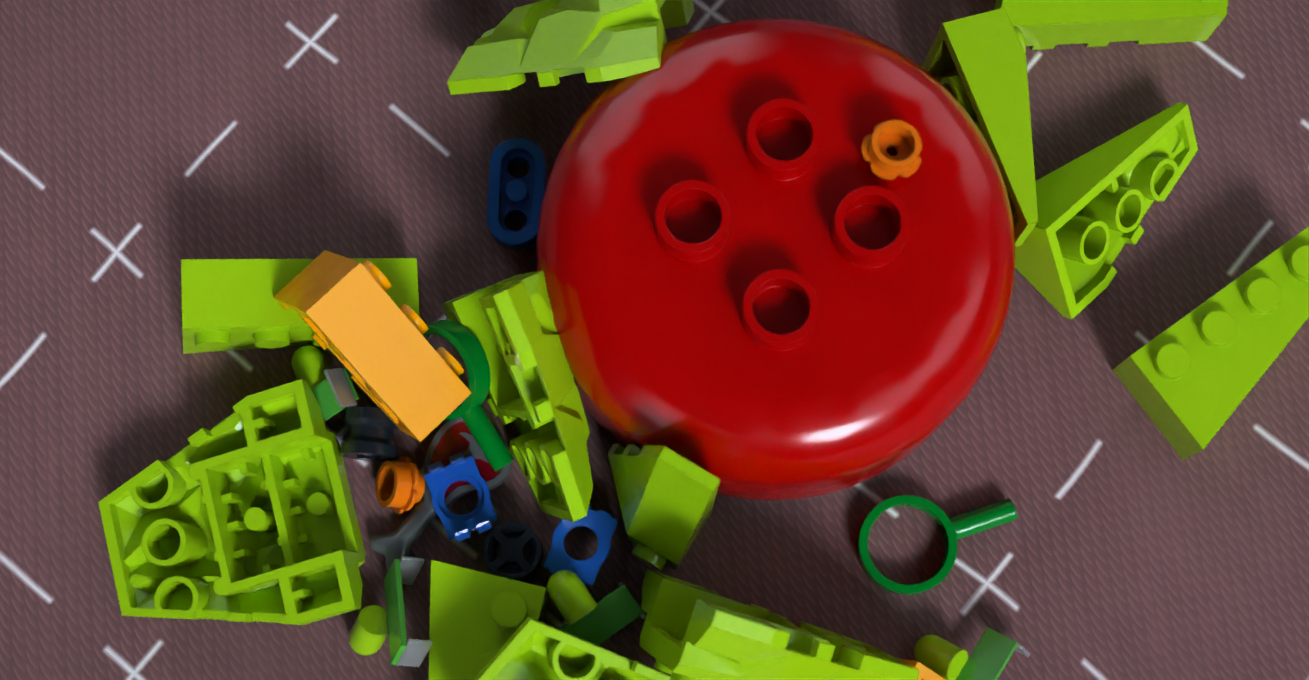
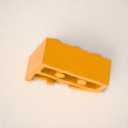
M324 250L273 297L285 310L290 308L296 311L315 333L312 338L324 351L328 348L352 374L350 378L402 432L421 442L472 393L459 378L464 373L463 367L446 349L440 346L435 350L423 336L428 330L425 322L408 305L403 304L399 308L386 293L391 287V283L372 262L366 260L361 264L358 261Z

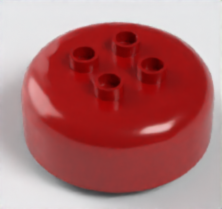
M786 18L748 19L722 23L697 30L665 43L661 53L660 68L612 80L594 98L577 120L562 146L548 178L539 214L536 239L537 271L543 270L554 324L583 405L601 427L624 448L628 444L635 445L641 450L644 445L665 446L720 479L717 494L733 498L769 501L796 500L825 495L852 487L872 478L906 458L924 443L953 413L984 373L1000 340L1008 316L1014 286L1015 238L1013 216L1007 189L991 149L968 112L946 87L925 69L900 52L865 35L842 27L815 21ZM889 120H901L912 125L917 130L921 138L922 150L919 154L921 164L914 174L906 178L900 175L894 180H885L876 176L871 171L870 162L863 159L861 146L865 136L871 135L877 124ZM894 147L887 148V153L890 156L898 154Z

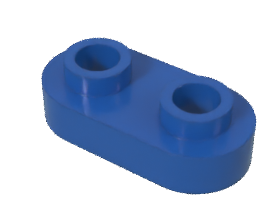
M516 137L503 141L495 148L490 159L487 224L493 239L500 246L510 250H523L536 243L540 208L546 189L547 167L544 154L536 143L526 138ZM516 164H524L529 167V172L524 177L515 178L509 174L510 169ZM521 216L526 219L525 227L519 231L508 229L506 225L512 217Z

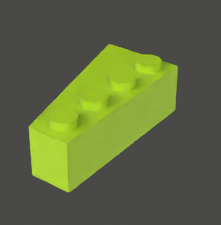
M994 0L993 10L1005 7L1013 27H1018L1022 32L1025 45L1031 46V50L1054 49L1056 45L1086 43V47H1105L1110 42L1135 41L1136 45L1207 41L1227 16L1228 0Z
M1309 226L1113 369L1116 376L1182 460L1204 450L1309 318Z
M349 258L361 264L366 260L372 262L391 283V287L386 293L399 308L406 304L420 316L417 258ZM181 259L183 354L259 348L270 349L301 345L321 347L312 338L315 333L296 311L290 308L285 310L273 297L314 259Z
M431 560L429 641H432V646L429 649L428 680H474L528 617L543 623L549 601L547 588Z

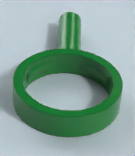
M439 320L428 324V330L423 334L426 340H428L431 334L438 335L448 340L460 353L468 372V389L472 392L463 404L459 405L445 420L462 417L493 470L497 472L511 464L515 459L481 406L488 395L491 381L490 367L484 349L477 338L467 328L457 322Z
M912 495L891 497L875 506L864 518L856 541L858 560L867 577L881 589L897 595L923 593L942 582L951 571L957 555V540L1017 520L1016 509L1011 499L1007 498L949 518L940 507L925 498ZM895 507L916 508L928 514L938 524L944 537L945 552L941 565L929 580L914 585L897 583L882 575L872 563L868 552L869 533L875 521L880 517V514L886 510Z

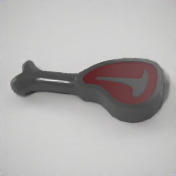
M462 417L448 420L439 429L429 445L422 466V472L426 475L429 473L428 465L441 461L444 466L450 465V456L460 452L463 453L465 458L473 456L480 475L486 481L490 491L501 486L512 470V463L497 472L493 470ZM502 438L503 442L505 443V445L507 446L508 450H509L510 453H511V450H510L508 444H507V443L505 442V440ZM426 480L422 499L399 527L389 534L372 535L369 538L371 550L385 556L387 570H389L394 559H401L402 556L410 557V550L413 544L437 517ZM467 481L455 482L446 490L445 504L447 508H451L462 496L478 493L473 484Z

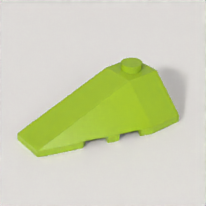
M1004 7L942 23L922 68L946 87L964 107L991 149L1007 189L1013 216L1015 247L1024 243L1038 223V209L1025 54L1026 45L1022 32L1018 27H1013Z
M1181 102L1174 104L1035 181L1038 223L1021 246L1015 247V268L1063 317L1072 320L1108 287L1117 273L1116 269L1112 266L1113 262L1126 243L1136 245L1144 233V229L1139 224L1154 201H1165L1197 153L1198 146L1188 104Z
M613 444L608 452V458L627 539L636 545L631 553L658 571H661L665 564L677 570L713 510L720 479L665 446L644 445L641 450L632 444H628L626 448L620 444Z

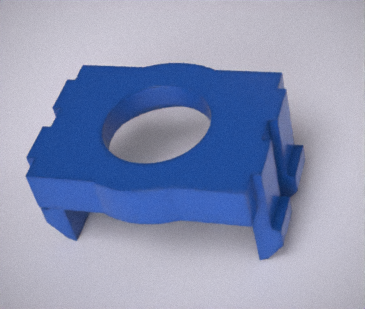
M462 452L450 456L451 464L448 466H444L441 461L428 465L429 473L424 475L432 495L433 508L442 520L449 540L456 538L457 542L470 538L471 532L474 530L482 533L492 529V523L499 521L491 502L489 487L481 477L474 457L465 458ZM458 481H467L473 484L479 495L476 508L466 515L453 514L445 504L446 490L451 484Z
M589 505L587 516L575 522L562 519L553 533L552 546L543 566L550 570V577L557 571L570 570L580 577L585 586L590 585L593 587L600 567L609 555L610 542L618 524V520L613 518L614 515L603 510L594 511L592 510L593 506ZM587 527L596 534L598 548L591 558L578 561L569 557L565 552L564 539L573 528Z

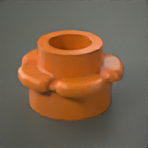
M889 120L877 124L873 129V133L865 136L862 142L861 152L863 159L870 162L871 171L882 179L894 180L900 175L904 178L909 177L918 170L921 164V157L919 156L922 150L921 138L917 130L907 122ZM894 147L898 154L890 156L887 153V148Z
M403 456L397 461H385L380 466L376 477L375 492L378 503L382 507H392L396 513H403L404 511H409L414 504L420 502L425 491L423 472L417 468L415 463H412L409 457Z

